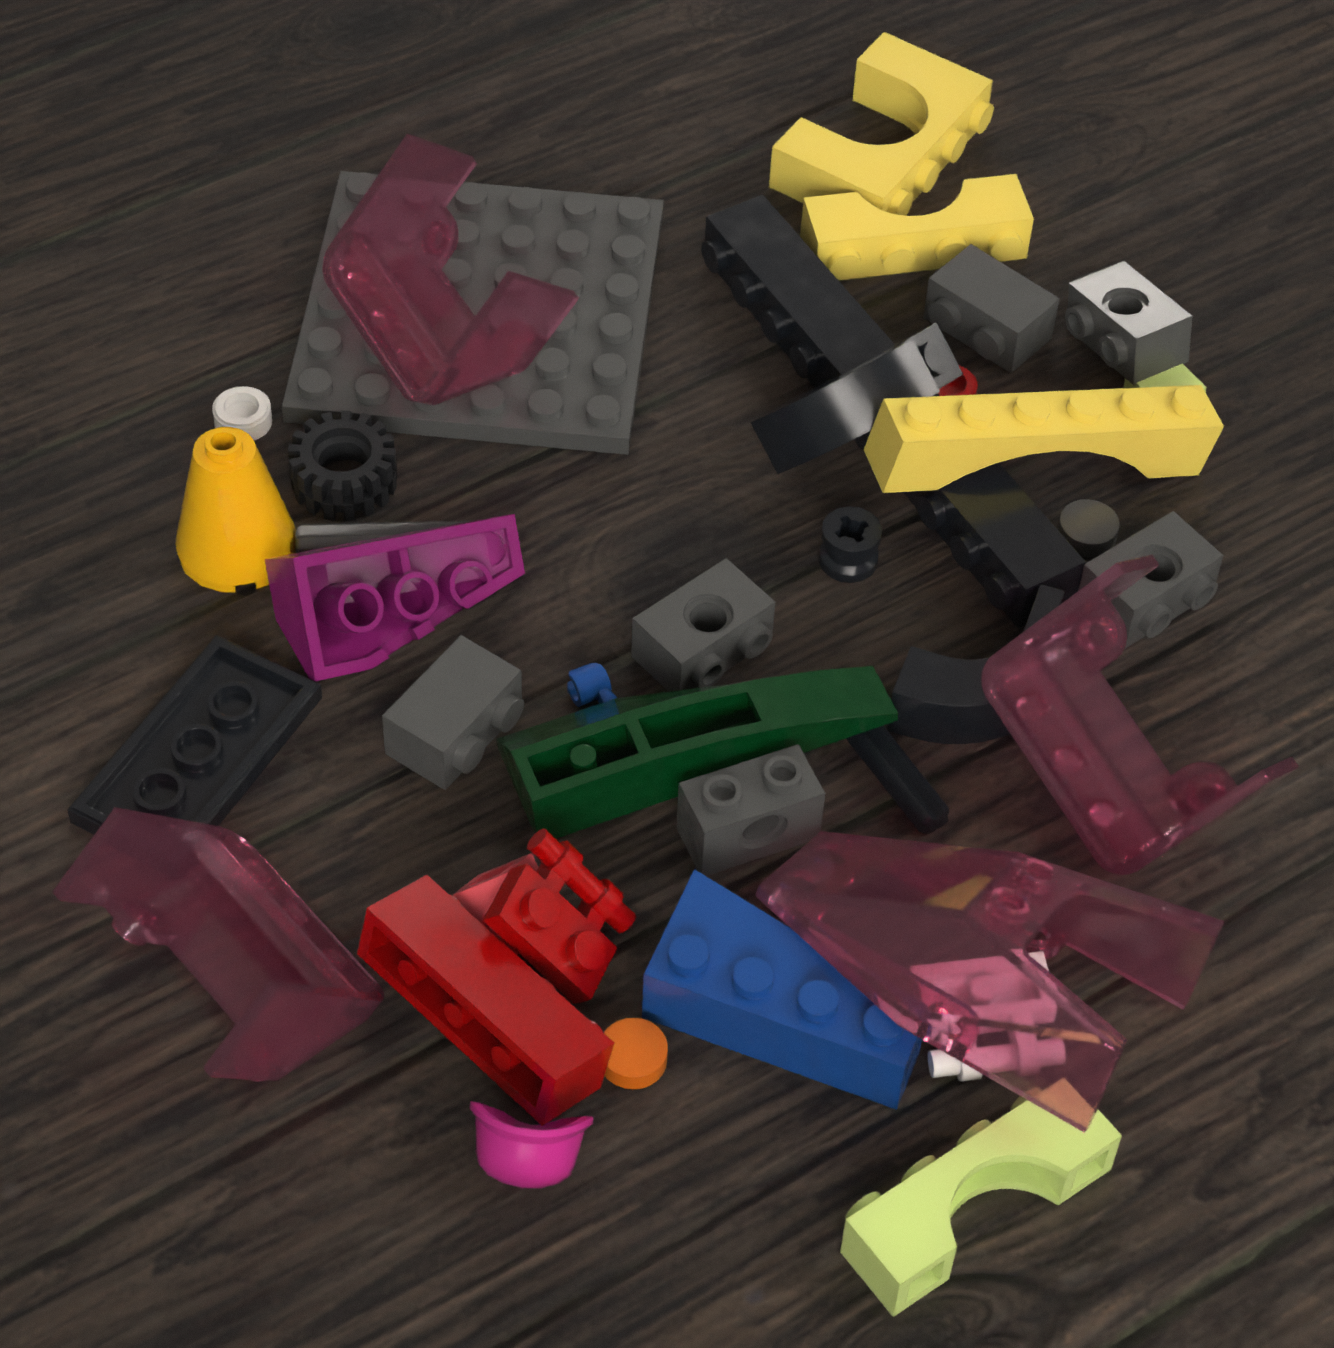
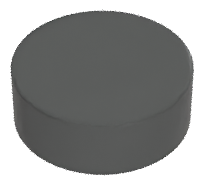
M1082 499L1068 504L1062 510L1058 531L1081 557L1094 558L1114 547L1119 530V519L1114 510L1108 505L1096 500Z

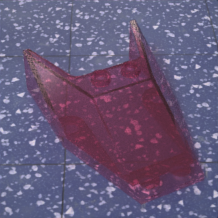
M823 831L819 832L758 886L755 895L898 1026L1084 1133L1091 1126L1128 1039L1028 953L1043 951L1045 959L1056 956L1067 945L1184 1010L1190 1001L1225 922L1020 852ZM1042 932L1047 939L1035 940L1034 938Z

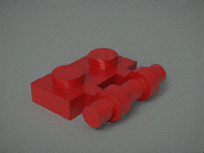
M541 829L531 837L527 844V849L541 861L537 871L528 863L510 868L483 921L572 1003L577 1004L592 999L618 948L600 931L604 922L608 923L617 933H623L632 926L636 919V914L622 902L623 892L609 879L599 880L582 864L583 855L570 842H559L546 829ZM564 883L582 899L577 909L559 893Z

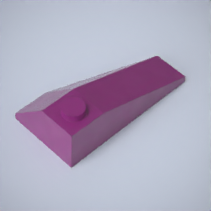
M515 514L265 559L275 619L308 678L312 681H320L373 669L389 659L388 655L412 640L423 638L434 631L436 625L462 609L471 608L525 574Z

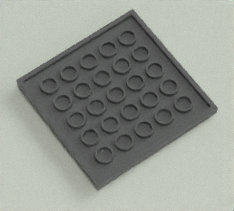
M340 171L282 403L283 422L304 424L312 418L319 425L322 424L321 414L331 412L333 420L341 419V410L352 411V420L356 421L361 413L370 415L372 426L380 421L386 426V432L629 455L663 221L664 200Z

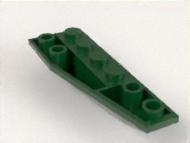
M863 666L809 671L755 679L741 683L616 698L497 738L496 742L534 834L541 829H546L557 839L678 797L679 782L798 744L802 752L805 753L898 721V712L874 667Z

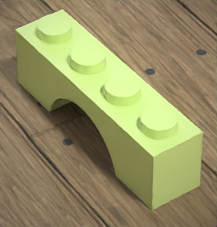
M1067 1074L1046 1088L1040 1084L1035 1085L1021 1094L1013 1103L1010 1112L993 1123L985 1119L971 1126L960 1137L956 1147L938 1159L933 1155H929L916 1162L905 1173L901 1183L883 1195H880L879 1192H871L857 1201L845 1217L840 1253L894 1317L949 1280L957 1249L950 1218L962 1204L974 1196L987 1191L1017 1189L1037 1194L1056 1205H1060L1112 1169L1122 1135Z

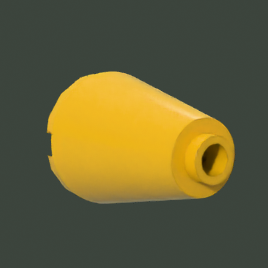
M234 427L211 429L196 440L192 451L176 535V551L185 574L200 586L222 593L236 592L235 585H245L254 582L256 589L267 586L269 581L265 559L296 553V528L253 438L247 432Z

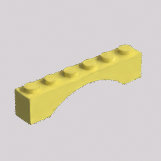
M1202 385L886 398L882 401L864 447V452L882 493L939 490L965 475L995 463L1026 455L1055 451L1092 452L1111 456L1134 466L1147 478L1199 476L1224 425Z

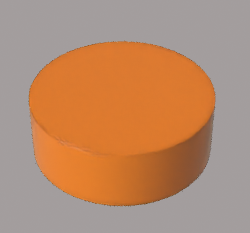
M625 1018L611 1024L604 1031V1034L614 1042L604 1075L611 1083L625 1089H642L654 1084L661 1078L667 1066L668 1043L664 1033L658 1026L641 1018Z

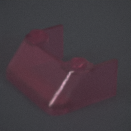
M407 134L329 245L323 260V277L401 394L407 400L433 406L523 372L549 340L579 297L572 290L508 271L475 316L444 274L442 268L452 256L458 244V226L456 220L446 207L474 169L477 162L470 155Z
M1153 555L1115 563L992 655L983 668L981 678L982 688L988 701L1094 859L1102 868L1117 875H1128L1145 868L1218 823L1299 768L1293 757H1290L1261 770L1239 786L1236 785L1224 768L1210 761L1193 762L1184 766L1173 775L1168 772L1100 672L1122 654L1127 642L1125 623L1111 601L1159 566Z
M115 807L52 891L60 901L104 906L114 918L112 926L115 931L135 945L143 946L148 942L168 946L234 1021L236 1025L227 1034L224 1041L203 1067L212 1078L249 1079L255 1082H261L262 1080L278 1081L367 1021L385 997L384 991L378 982L264 857L241 836L220 826Z

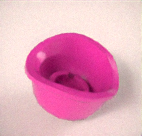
M470 1101V1110L475 1115L476 1155L478 1165L488 1176L503 1184L519 1188H544L559 1184L571 1175L576 1164L584 1132L593 1124L594 1117H569L546 1123L543 1126L529 1125L518 1121L499 1109L480 1102Z

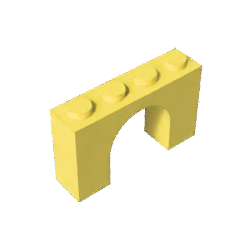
M883 32L857 59L853 101L904 124L915 135L894 144L870 145L852 141L801 117L772 146L769 188L803 203L805 197L858 192L866 201L881 210L907 216L912 202L922 191L928 193L935 185L940 171L949 162L955 163L960 158L966 143L975 133L981 134L987 128L994 111L993 104L989 103L993 80Z

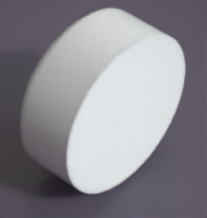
M241 386L222 392L213 403L212 412L215 428H238L247 432L255 441L263 437L272 426L270 400L265 393L256 388Z

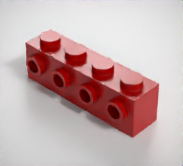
M428 875L367 907L357 955L541 1126L601 1088L614 1042L604 1034L599 1025L586 1018L557 992L550 981L538 975L509 948L503 939L489 931L463 907L456 897L448 894Z

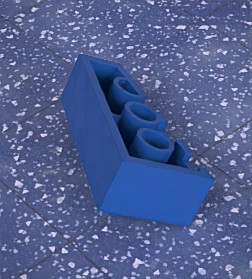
M693 870L645 970L642 1018L896 1110L919 1056L927 1016L925 1010L699 871Z

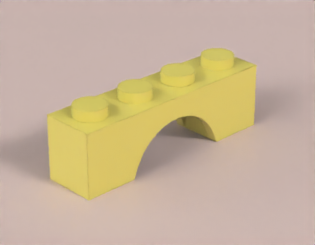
M1017 174L965 179L963 180L959 196L952 204L938 212L921 216H904L886 212L870 204L858 192L805 197L803 199L800 237L840 281L940 269L970 244L1000 262L1027 259L1034 218Z

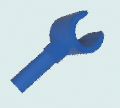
M590 663L569 671L568 675L572 681L567 683V691L577 707L596 700L601 704L617 698L611 691L610 679L601 664Z

